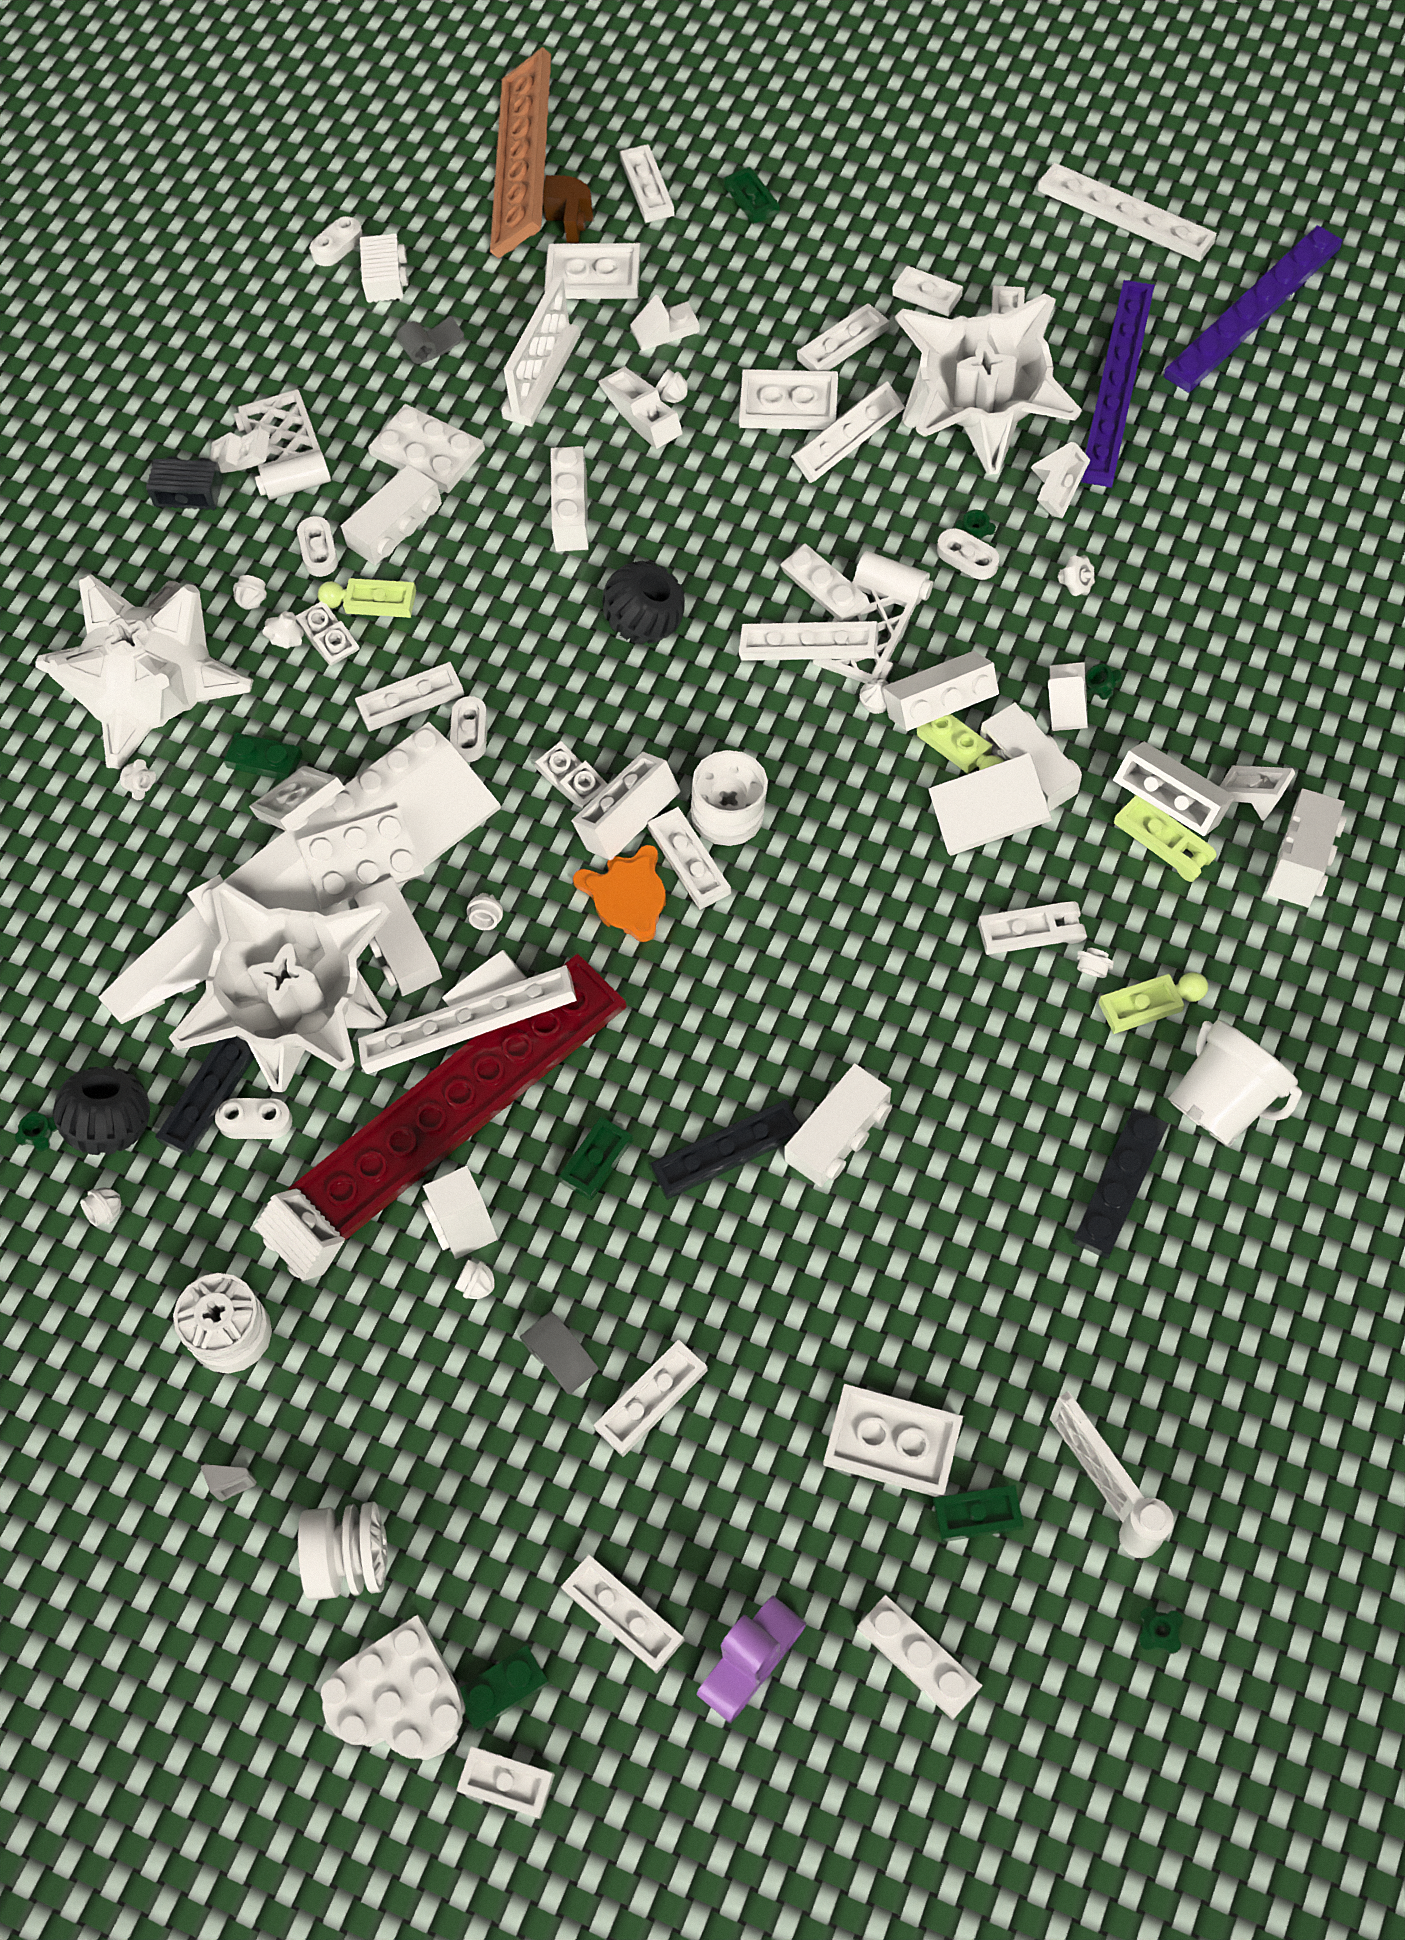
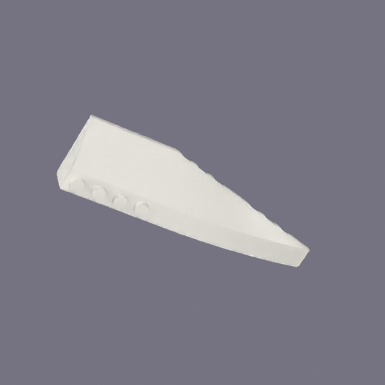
M427 722L344 786L345 789L337 794L338 799L335 803L325 809H317L309 815V822L295 831L291 829L290 831L283 832L231 874L224 882L268 909L283 907L289 910L315 911L324 916L358 908L355 899L324 909L320 908L297 844L298 839L401 807L420 863L424 869L497 812L501 806L454 746L430 722ZM406 882L397 884L398 888L403 886ZM194 906L98 997L120 1024L165 1004V999L179 992L185 994L196 989V984L207 979L214 950L219 943L196 907Z

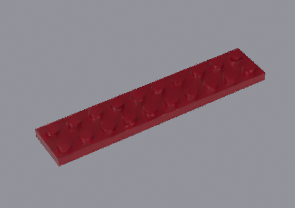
M577 953L562 965H566L571 974L577 1001L475 1036L297 1180L288 1190H301V1194L305 1195L310 1204L315 1206V1210L320 1211V1215L325 1216V1220L330 1222V1226L335 1227V1231L340 1232V1236L347 1240L627 1008L626 1001Z

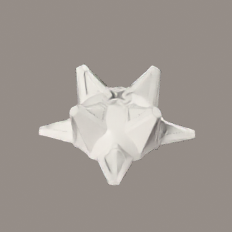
M1044 293L1004 314L990 313L986 316L972 318L960 316L952 320L902 309L895 316V319L922 353L921 363L902 417L903 423L909 428L916 427V431L924 437L955 423L963 426L986 473L998 474L1000 473L1017 422L1029 413L1076 420L1082 410L1054 379L1049 346L1043 338L1056 299Z
M90 573L79 578V587L87 635L81 646L42 654L36 660V668L48 673L58 684L83 704L97 720L102 722L106 766L121 769L151 729L164 726L169 719L183 711L191 710L199 701L249 693L253 684V679L210 657L206 646L200 591L191 584H186L181 588L180 583L176 581H168L145 607H135Z
M225 882L212 889L221 941L214 950L213 960L206 979L205 995L169 1036L175 1048L179 1050L238 1036L248 1042L271 1090L274 1092H284L287 1089L305 1050L340 1071H345L353 1066L355 1061L347 1028L379 1029L385 1025L387 1015L358 971L356 960L390 916L391 911L385 903L381 901L324 916L315 911L289 910L283 907L268 909Z

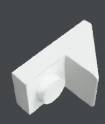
M658 294L651 299L630 324L631 331L641 351L700 332L699 322L688 302L665 308Z
M1073 442L1066 444L1031 467L1045 483L1037 500L1054 517L1063 518L1090 462L1087 455Z
M1084 662L1050 666L1048 689L1053 731L1088 728L1086 669Z
M1232 765L1219 787L1235 796L1232 802L1252 803L1261 820L1265 821L1294 777L1295 771L1293 768Z

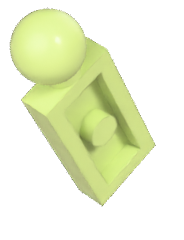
M349 578L347 589H343L341 585L333 581L323 583L318 589V599L320 602L322 601L327 604L329 608H336L344 602L343 607L347 614L409 618L412 615L416 595L414 582Z
M951 714L917 727V736L967 774L977 766L979 770L1005 762L999 756H989L992 753V744Z
M1189 972L1183 975L1178 984L1175 985L1170 974H1166L1102 995L1098 1003L1113 1034L1182 1012L1185 1006L1182 998L1190 1002L1203 999L1208 992V982L1200 973Z

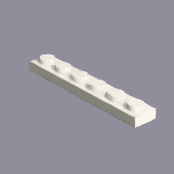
M1053 163L1039 181L1038 191L1200 262L1215 242L1217 233L1057 163Z
M565 965L358 1038L361 1066L366 1074L577 1001L571 974Z

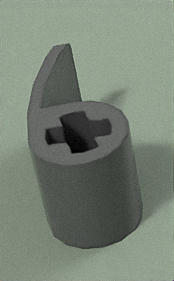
M449 316L428 332L424 330L419 322H408L399 329L397 339L412 362L423 364L441 356L464 340V333L453 317Z
M552 1311L545 1314L519 1336L530 1353L547 1367L568 1395L572 1394L598 1371V1367Z

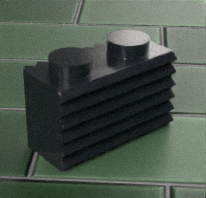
M169 456L166 459H153L152 469H150L151 474H149L148 484H146V489L153 506L157 508L161 506L163 508L174 507L176 509L179 507L181 509L193 508L195 510L198 508L202 510L204 508L207 511L209 509L216 510L224 479L218 462L208 458L182 460L175 456Z

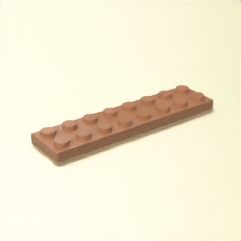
M543 47L502 79L490 252L497 258L502 257L509 251L515 250L525 239L536 235L542 226L551 54Z

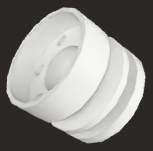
M726 750L713 753L704 758L695 769L692 783L690 817L693 827L704 839L714 844L732 846L748 841L761 828L768 779L764 768L755 758L743 752Z
M215 1273L197 1279L188 1285L178 1298L173 1314L175 1331L182 1343L201 1364L216 1372L229 1374L245 1370L257 1362L268 1348L272 1334L269 1314L248 1284L234 1275ZM220 1313L221 1320L217 1322L216 1315Z
M375 1502L364 1503L361 1507L360 1516L354 1504L347 1505L342 1525H339L336 1513L332 1507L304 1510L301 1513L298 1530L299 1566L303 1589L310 1601L337 1598L341 1592L343 1577H346L353 1595H360L363 1592L364 1582L370 1593L382 1592L384 1589L385 1572L388 1563V1545L386 1531L382 1524L378 1505Z

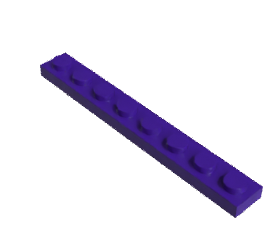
M1319 225L1315 226L1165 368L1164 378L1190 393L1340 250L1343 239Z
M1123 280L1085 453L1090 462L1080 481L1082 483L1112 488L1154 284Z

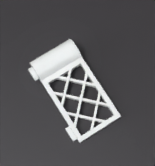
M298 389L238 407L239 413L233 415L239 431L246 430L248 434L260 427L270 432L272 436L268 442L267 456L269 453L280 456L275 461L257 465L260 475L255 476V480L261 496L267 494L269 500L331 482L323 454ZM296 402L291 412L280 410L282 406ZM257 413L265 414L260 421L248 418V416ZM274 417L284 420L279 427L269 425ZM293 423L303 425L298 433L288 431ZM281 438L291 440L286 448L276 446ZM300 444L313 448L302 453L295 452Z
M865 551L858 563L852 584L862 592L870 594L874 602L870 603L854 618H856L857 622H863L861 615L878 609L883 620L877 623L878 631L887 629L890 639L887 643L877 646L876 658H874L877 666L873 674L859 670L856 665L857 661L866 658L839 659L836 661L832 659H813V664L862 683H867L873 678L887 680L893 668V663L888 661L916 605L922 599L926 601L930 596L933 587V581L929 580L930 574L870 551ZM894 603L905 607L902 615L888 619L883 608ZM834 617V619H833L832 622H840V621H839L837 618Z
M1067 1391L1058 1397L1050 1416L1051 1422L1123 1523L1119 1531V1540L1123 1549L1129 1555L1136 1558H1146L1153 1555L1170 1534L1174 1525L1173 1514L1170 1508L1163 1501L1156 1498H1144L1076 1400Z

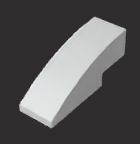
M623 367L599 381L600 387L621 415L654 448L658 449L683 434L677 412L660 401L656 388L628 368Z

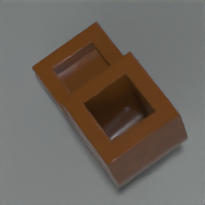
M546 175L543 193L546 220L564 221L566 242L579 244L580 231H585L586 221L594 222L590 189L583 181L575 177Z

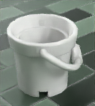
M1216 1020L1214 1024L1210 1021H1205L1202 1024L1196 1045L1198 1058L1179 1086L1168 1098L1175 1107L1193 1122L1210 1132V1135L1222 1144L1230 1147L1258 1116L1273 1121L1288 1118L1296 1109L1302 1095V1090L1296 1086L1298 1079L1270 1053L1233 1026L1222 1020ZM1291 1094L1286 1106L1282 1110L1272 1111L1266 1109L1277 1097L1284 1098Z

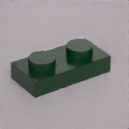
M750 166L724 177V187L753 225L780 213V204Z
M236 732L224 758V763L229 769L284 781L296 771L303 753L300 746Z
M600 1117L558 1176L559 1182L592 1201L633 1142V1135L607 1119Z
M1016 1485L933 1498L941 1543L1023 1530L1024 1528Z
M525 1645L459 1689L465 1704V1714L474 1730L478 1732L550 1685L530 1648L528 1645Z

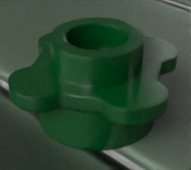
M978 509L968 511L964 515L963 520L956 522V529L963 530L979 540L986 535H993L996 529L995 524L990 522L988 514Z
M1105 664L1091 667L1085 675L1086 694L1098 695L1102 700L1109 699L1113 695L1116 683L1122 680L1121 672L1119 670L1112 671Z
M37 1111L27 1113L19 1122L18 1132L15 1134L16 1142L21 1146L26 1144L34 1146L39 1152L47 1150L50 1147L49 1140L53 1132L57 1131L54 1117L46 1118ZM39 1128L40 1132L34 1134V1131Z
M1153 1607L1144 1608L1140 1613V1619L1143 1622L1141 1635L1138 1638L1140 1646L1147 1651L1154 1649L1165 1650L1169 1654L1177 1653L1182 1646L1181 1641L1178 1639L1179 1627L1183 1624V1618L1180 1613L1174 1610L1163 1613L1157 1612ZM1157 1627H1163L1165 1630L1164 1634H1159Z

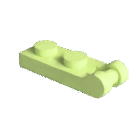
M1137 795L1115 816L1114 824L1176 868L1180 876L1189 882H1193L1201 874L1200 868L1203 865H1209L1217 857V853L1211 845L1171 816ZM1188 849L1193 853V856L1189 858L1182 852Z

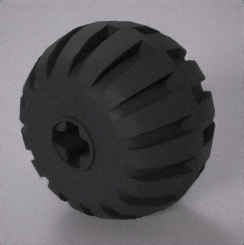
M636 561L623 565L610 576L603 592V611L611 628L614 631L620 632L619 636L626 640L630 638L633 643L643 644L647 642L651 644L667 638L676 631L685 612V597L677 578L673 574L670 575L667 572L668 569L661 565L658 567L657 563Z
M99 1066L89 1067L87 1071L83 1069L74 1073L59 1089L53 1107L54 1122L59 1134L74 1149L83 1153L88 1152L91 1155H100V1153H105V1155L115 1154L116 1150L121 1152L129 1148L145 1131L150 1116L149 1098L143 1085L134 1075L120 1068L116 1070L112 1066H104V1068H99Z

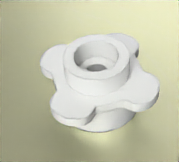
M137 759L134 763L125 766L120 775L121 786L123 789L132 792V797L135 800H142L145 792L151 788L156 780L155 772L149 771L146 767V762L142 759Z
M1087 948L1086 952L1078 951L1077 960H1079L1077 969L1091 976L1105 978L1108 970L1113 969L1114 961L1108 959V953L1094 948Z

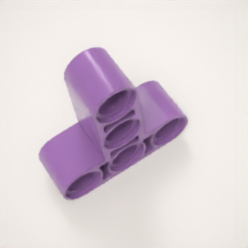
M775 1596L770 1597L753 1619L744 1614L732 1627L721 1644L723 1658L705 1679L696 1695L726 1721L731 1723L791 1648L807 1623Z

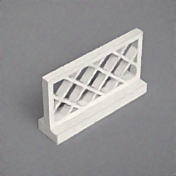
M553 277L504 367L509 396L501 410L502 417L505 420L530 427L533 426L580 337L579 326L569 324L564 280L561 277Z

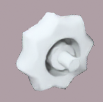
M1074 555L1070 557L1067 566L1059 571V583L1066 585L1074 596L1080 594L1088 595L1091 586L1095 583L1094 566L1090 563L1088 556L1078 557Z
M284 611L279 617L268 618L262 631L263 635L272 644L286 649L299 647L304 635V630L296 623V616L288 611Z

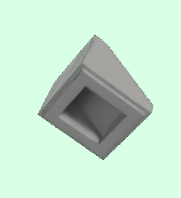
M201 1465L209 1491L219 1501H224L255 1486L257 1483L256 1477L247 1468Z

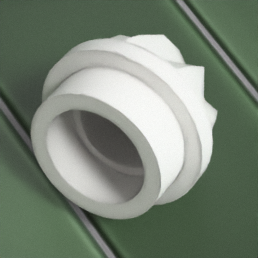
M668 369L656 386L658 393L661 395L660 399L676 403L686 397L687 382L680 372L674 373Z
M240 576L238 583H235L233 586L236 603L244 609L258 608L262 600L266 599L265 582L253 576Z
M873 678L865 683L860 690V701L865 709L871 713L877 714L887 710L882 688L888 685L885 679L878 680Z
M487 893L475 896L467 907L469 922L479 930L495 928L503 916L500 900H496L493 894L488 895Z
M103 1187L88 1191V1196L82 1199L80 1203L88 1220L97 1227L102 1223L109 1224L113 1222V1219L120 1212L121 1198L114 1190Z
M468 1260L455 1285V1289L463 1292L462 1297L481 1299L490 1294L494 1289L493 1273L483 1262L479 1261L476 1264Z

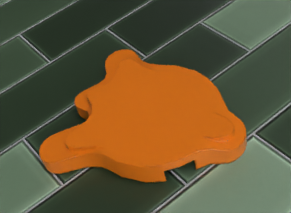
M645 845L632 858L615 856L611 861H607L609 871L606 874H599L587 869H580L573 875L574 886L591 896L595 903L596 912L604 924L608 927L612 925L616 928L624 929V933L632 935L640 942L650 941L656 935L659 915L666 905V894L662 880L655 871L658 860V852L655 847Z

